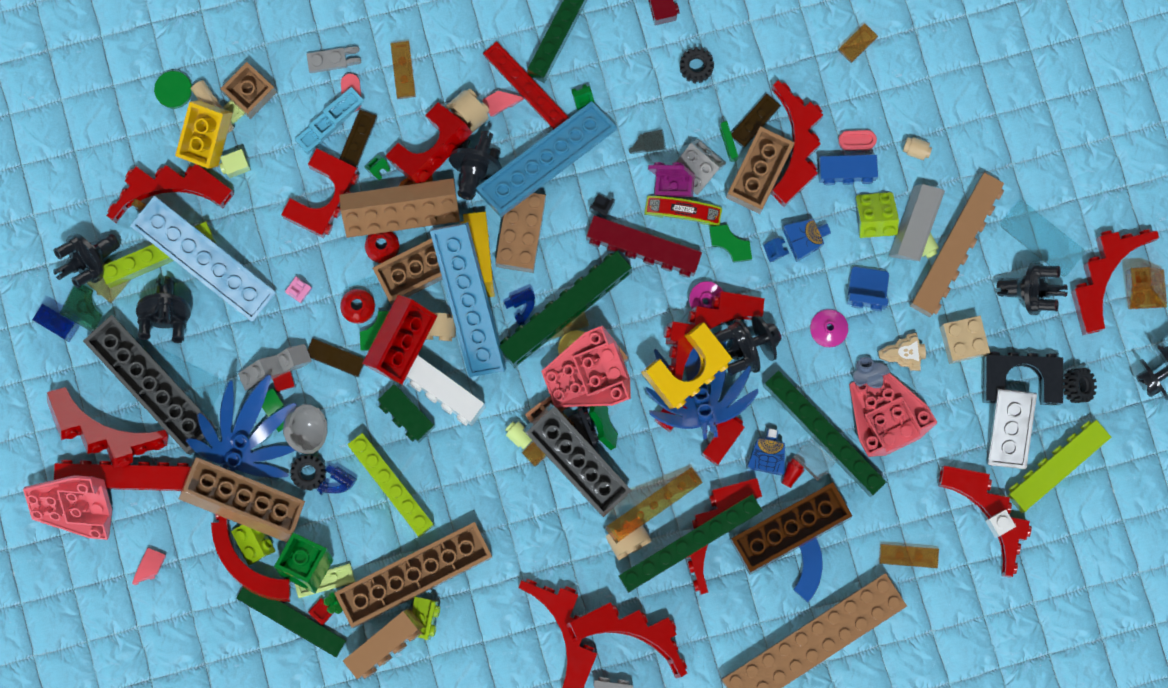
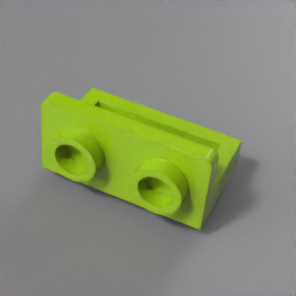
M240 525L231 531L248 566L275 553L273 544L267 534L244 525Z
M421 597L414 598L412 612L425 626L421 629L422 634L418 638L431 640V637L435 636L437 626L434 625L435 617L438 618L440 613L439 601Z

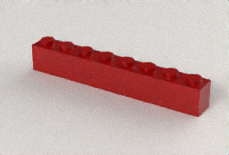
M61 460V463H55L54 480L70 476H88L103 479L106 489L181 491L191 467H189L188 463H177V466H169V463L159 462L157 466H150L149 462H138V465L129 464L125 467L113 468L111 461H99V464H92V461L81 460L80 464H72V460Z

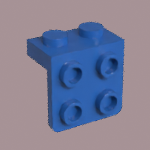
M853 267L850 275L847 304L852 305L851 307L854 308L869 307L873 311L885 310L888 306V298L886 297L889 273L887 271Z

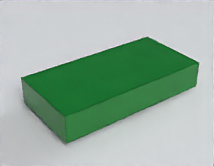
M722 122L719 130L729 161H737L739 156L728 122Z

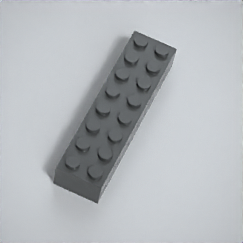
M113 315L107 318L83 340L187 454L191 455L194 452L186 442L187 438L197 439L203 443L206 441L199 426L198 413L206 417L215 432L218 430L215 424Z

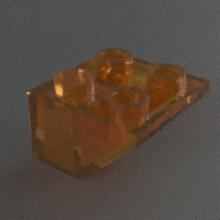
M1141 267L1130 268L1125 272L1128 309L1167 308L1164 269Z

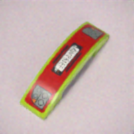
M647 196L644 215L661 218L664 216L701 222L704 225L720 226L722 208L679 198Z

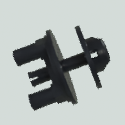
M759 315L754 316L752 324L756 337L752 338L745 324L736 318L727 329L713 334L720 343L732 339V345L729 346V349H726L731 358L737 360L728 364L727 370L731 376L746 370L748 366L751 367L753 373L760 371L761 365L757 346H760L764 355L770 361L777 359L776 347L782 337L775 324L765 323Z
M1155 344L1154 346L1166 367L1154 374L1147 363L1141 359L1139 361L1144 371L1136 375V379L1138 382L1147 385V395L1149 397H1153L1160 392L1167 401L1168 395L1160 381L1168 377V346L1164 348L1162 345Z

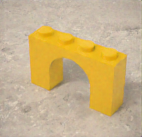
M705 323L698 324L685 335L700 357V370L694 379L688 382L678 380L672 375L661 359L655 360L641 372L669 409L675 407L679 409L686 403L685 399L691 395L693 397L701 390L699 388L704 383L707 385L715 379L714 375L718 371L723 372L726 370L728 363L732 360L731 356Z

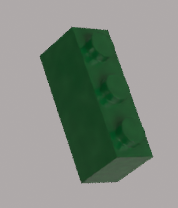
M395 384L378 399L380 403L378 407L385 414L389 412L394 417L392 421L398 428L403 426L407 430L405 435L412 442L414 440L418 443L421 442L435 428V425Z

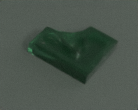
M73 285L59 314L91 332L97 328L102 314L93 305V290L85 285H82L80 288H76Z

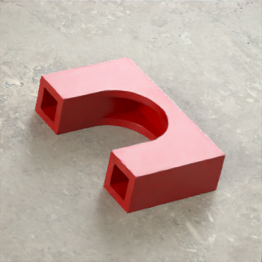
M437 103L425 115L432 126L440 131L439 139L431 149L416 154L408 151L400 143H397L385 156L396 169L415 184L424 183L450 157L451 152L457 149L472 134V131L465 122L440 103Z
M316 148L308 166L311 170L329 178L334 183L335 193L333 199L326 206L315 209L309 208L290 198L281 216L283 219L324 239L325 235H329L332 231L334 218H338L341 213L339 195L351 193L349 190L352 184L355 185L360 175H358L359 172L356 167Z
M663 408L662 411H661V412H664V413L673 414V413L667 411V410L664 409V408ZM734 417L726 422L716 424L718 437L712 439L702 453V456L718 466L745 428L742 425L743 421ZM655 419V422L668 432H671L674 428Z

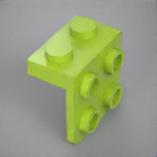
M893 193L861 194L856 196L860 219V238L898 234L899 217Z

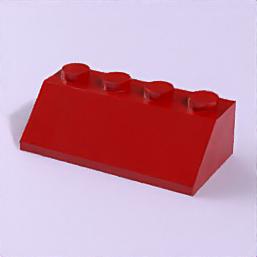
M398 295L362 364L402 385L438 316L416 301Z

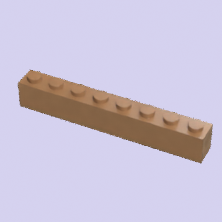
M985 172L982 174L910 307L928 317H931L933 313H938L942 306L939 303L941 298L947 297L951 289L948 287L951 280L955 282L960 273L957 270L960 264H965L969 256L966 254L968 249H973L978 240L975 238L978 231H983L986 222H984L986 216H991L996 207L993 205L996 199L999 200L1004 192L1002 189L1003 182Z

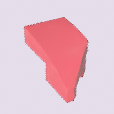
M497 91L482 101L489 108L490 116L494 117L508 107L512 108L523 101L524 98L507 92Z
M147 548L132 584L137 585L144 580L154 579L166 555Z

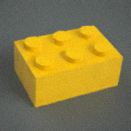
M200 100L189 102L175 156L208 169L219 167L233 112Z

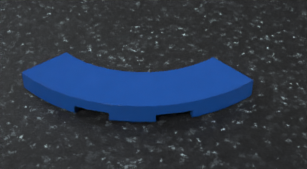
M817 538L799 547L803 557V570L801 578L793 590L807 603L816 593L822 576L823 560Z

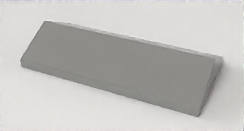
M925 184L913 187L898 229V234L895 237L889 254L890 257L913 261L921 260L945 190Z

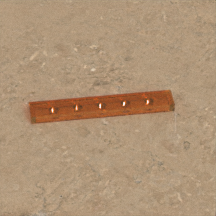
M691 467L607 525L605 529L617 544L703 482Z

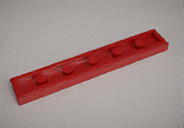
M497 41L483 53V56L553 130L569 119Z

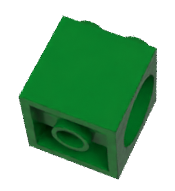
M293 532L274 567L282 578L289 579L290 582L316 593L334 559L327 548Z

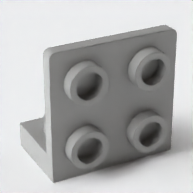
M699 139L690 143L676 161L683 163V166L689 168L695 174L694 193L696 195L703 190L715 173L726 164L724 160Z

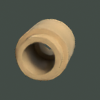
M907 137L903 152H906L908 156L924 161L925 157L929 158L932 147H929V142L915 137Z

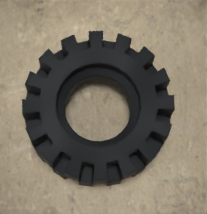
M694 47V49L690 48L688 52H684L679 67L682 77L687 78L686 81H693L694 84L696 82L702 83L712 75L714 61L712 55H709L710 52L708 50L704 51V48L698 49V47ZM693 59H700L704 63L703 70L700 72L692 71L689 66L690 62Z
M1075 368L1068 370L1064 374L1066 379H1062V382L1065 383V385H1062V389H1065L1063 393L1067 395L1066 399L1070 400L1071 403L1089 402L1094 398L1093 395H1096L1094 389H1097V385H1094V383L1097 381L1093 379L1095 375L1091 373L1090 369Z
M300 456L291 465V480L302 490L312 491L317 489L326 478L325 466L315 456ZM308 465L314 467L316 471L314 478L304 480L301 477L302 468Z

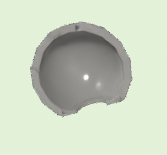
M306 404L292 409L284 420L283 434L285 440L299 453L313 454L320 450L327 436V422L322 411L319 408Z

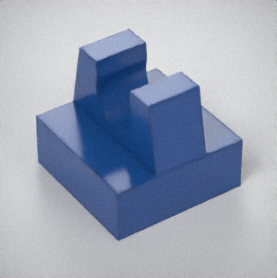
M775 238L763 245L769 262L777 261L789 254V251L784 250L782 246L785 243L784 239Z

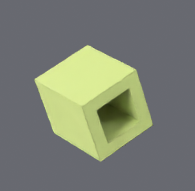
M242 149L220 157L222 161L219 164L223 175L227 174L229 179L251 171Z

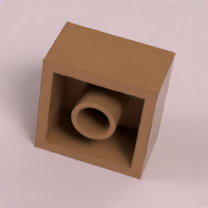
M248 62L220 88L222 93L250 120L277 93L274 86Z

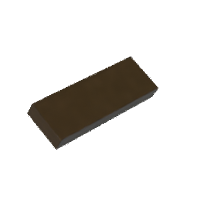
M766 93L731 133L733 140L745 148L756 136L760 126L763 127L781 105Z
M359 110L340 160L356 168L358 167L378 118L376 115Z
M312 338L307 350L311 359L359 378L364 364H362L363 358Z

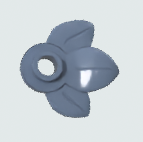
M863 357L856 364L853 379L858 386H863L867 383L872 388H881L883 386L882 376L890 373V370L883 363H874L871 358Z

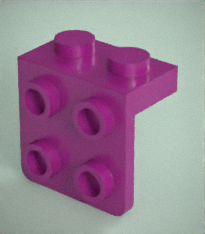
M661 162L648 165V170L656 175V196L693 197L695 174L689 168L683 166V163L674 162L672 165H665V163Z

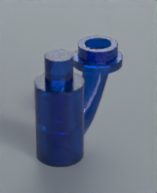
M530 287L509 296L510 299L503 302L506 309L513 306L517 308L526 304L523 313L520 314L518 312L514 316L518 326L525 325L524 321L528 318L535 305L536 298Z
M329 464L325 471L331 474L330 478L341 485L329 486L328 482L323 481L317 491L320 495L324 493H343L354 486L357 478L340 467L334 468Z

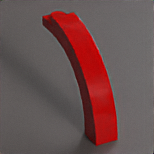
M215 514L216 520H219V523H211L213 543L228 573L240 585L256 595L270 600L290 602V580L269 578L256 573L246 566L232 547L229 537V519Z

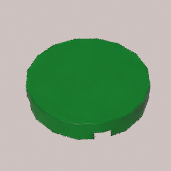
M179 71L165 72L155 83V96L160 104L167 108H181L191 99L192 84L187 76Z

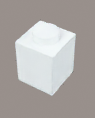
M1007 510L1001 511L986 520L995 538L1016 527Z

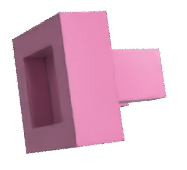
M295 277L285 293L299 303H302L312 290V287L298 277Z

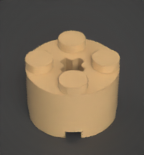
M468 89L467 91H462L446 105V109H451L452 113L465 122L473 133L489 119L487 113L490 110L486 104L480 103L476 99L477 96L473 90Z
M434 313L438 317L426 340H433V336H437L441 341H452V338H455L456 335L453 316L450 318V314Z
M639 518L626 523L621 528L605 536L618 560L625 558L628 554L634 553L652 542Z

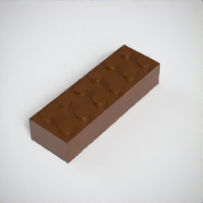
M832 482L731 538V543L749 575L850 520L852 514Z

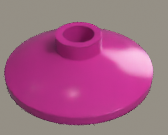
M709 281L701 282L694 286L689 295L691 309L696 306L714 309L712 307V299L717 293L723 291L722 288ZM703 299L708 300V305L703 303Z
M823 310L817 313L811 321V336L816 343L823 347H836L847 337V320L838 311ZM828 324L833 325L832 331L827 329Z

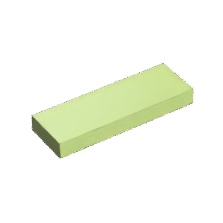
M351 564L329 569L316 593L295 584L298 598L354 583L355 579Z

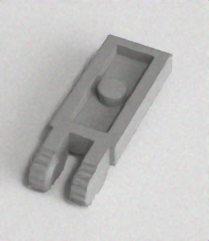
M359 47L307 53L309 73L347 68V66L360 64V58L346 60L345 55L358 53Z

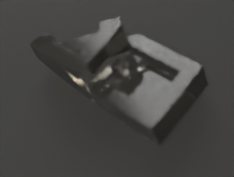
M657 130L643 133V135L640 134L636 143L629 149V153L665 150L664 131Z

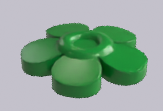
M334 592L324 598V604L328 606L327 611L330 614L334 612L340 614L343 610Z

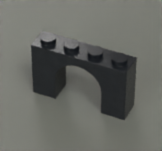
M990 352L989 355L983 357V403H996L997 389H1005L1008 372L1014 367L1024 366L1033 370L1039 378L1040 405L1063 404V357H1058V354H1046V357H1039L1038 353H1027V356H1019V353L1015 352L1008 353V355H1000V352Z

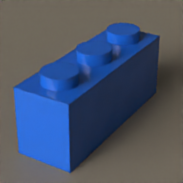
M877 155L820 156L818 159L819 183L835 185V182H843L844 185H851L854 182L862 181V184H872L878 178Z

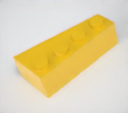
M486 212L463 214L464 221H460V224L467 222L469 224L487 296L495 297Z

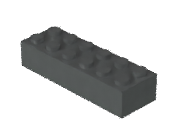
M548 405L523 429L526 435L602 517L608 514L632 491L554 405Z

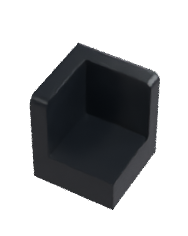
M598 194L593 204L589 207V212L607 219L615 204V199L611 198L610 200Z

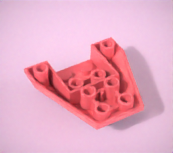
M604 326L585 332L541 371L555 407L613 406L631 399L628 371L616 341Z
M890 373L882 376L883 386L881 388H872L867 383L863 386H858L855 382L849 384L859 442L868 457L886 456L921 439L937 424L929 407Z
M70 476L23 488L32 520L87 538L108 540L112 507L103 479L88 476Z

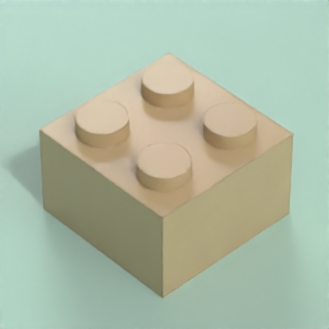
M981 315L945 323L940 327L949 364L986 356L990 353Z

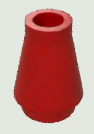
M792 458L787 463L781 483L792 488L793 484L804 473L806 465Z

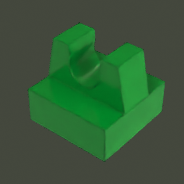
M586 84L582 85L583 88L580 90L571 89L577 110L582 109L591 101L595 104L590 86L587 87Z
M378 154L364 166L378 180L382 179V176L379 174L381 169H384L386 172L390 171L387 161Z

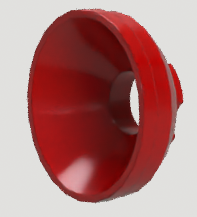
M393 232L370 234L365 241L366 254L372 261L383 263L397 256L399 252L398 238ZM379 239H384L387 242V246L382 250L376 247V242Z
M362 289L351 290L341 300V313L351 323H365L371 319L375 312V301L367 291ZM356 299L361 300L363 303L360 310H354L351 307V303Z

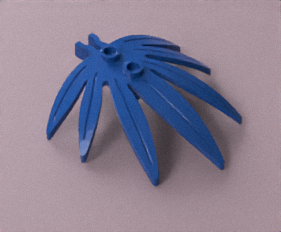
M726 342L721 343L726 350ZM694 348L690 352L685 364L687 382L694 379L700 370V357ZM654 349L656 360L661 359L668 368L669 364L657 349ZM747 367L725 394L721 402L718 401L724 386L726 370L723 372L718 371L714 375L715 379L711 381V394H709L707 385L704 383L699 387L701 390L692 398L688 396L685 399L686 403L684 406L687 409L683 407L669 409L656 391L645 387L646 392L656 403L673 413L649 410V414L658 421L672 427L682 429L701 427L703 440L707 439V426L710 427L714 437H718L715 424L726 422L739 415L758 395V389H755L733 403L742 392L750 375L751 367Z
M266 375L249 394L239 411L232 432L234 392L233 381L229 380L220 407V433L222 440L219 441L214 428L206 417L198 413L200 429L212 448L202 441L193 438H187L186 442L197 454L209 461L221 464L220 467L234 472L238 470L261 477H288V473L277 467L253 462L275 459L296 451L291 446L275 445L250 452V450L276 430L297 404L290 403L271 414L247 438L261 411L271 375Z

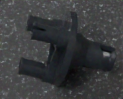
M488 131L481 132L479 144L475 149L468 148L470 139L467 138L450 154V164L462 174L457 194L463 199L472 200L476 195V187L479 186L482 179L487 180L502 169L498 161L501 151L496 148H489L493 138L491 132L489 136H487Z
M71 234L67 237L66 243L53 250L55 256L60 260L68 254L70 257L65 264L53 270L54 275L62 272L56 276L58 280H61L71 273L79 272L80 274L71 278L76 288H80L88 282H99L103 278L101 262L120 247L119 241L113 234H108V236L94 242H88L80 234Z
M1031 262L1026 275L1021 278L998 279L996 288H1001V292H997L998 296L1018 297L1025 301L1026 309L1030 315H1038L1041 311L1057 312L1059 308L1058 299L1044 298H1049L1050 296L1066 297L1068 292L1060 290H1068L1067 284L1053 285L1050 282H1045V277H1060V266H1043L1040 262Z
M165 276L164 285L161 284V278H158L156 280L155 294L141 298L136 305L137 323L139 324L138 337L141 340H148L151 337L150 329L152 326L156 328H173L172 341L174 343L184 342V329L191 316V307L186 300L174 295L175 283L169 276Z

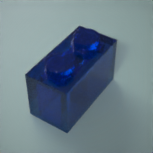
M44 304L40 306L32 319L67 342L71 341L80 327Z

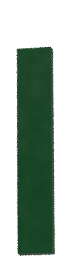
M244 587L236 598L336 658L346 643V640L280 601L261 597Z

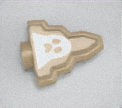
M917 333L907 334L904 339H899L895 345H889L878 351L879 359L884 361L897 362L900 367H908L910 371H921V359H926L925 344H919Z

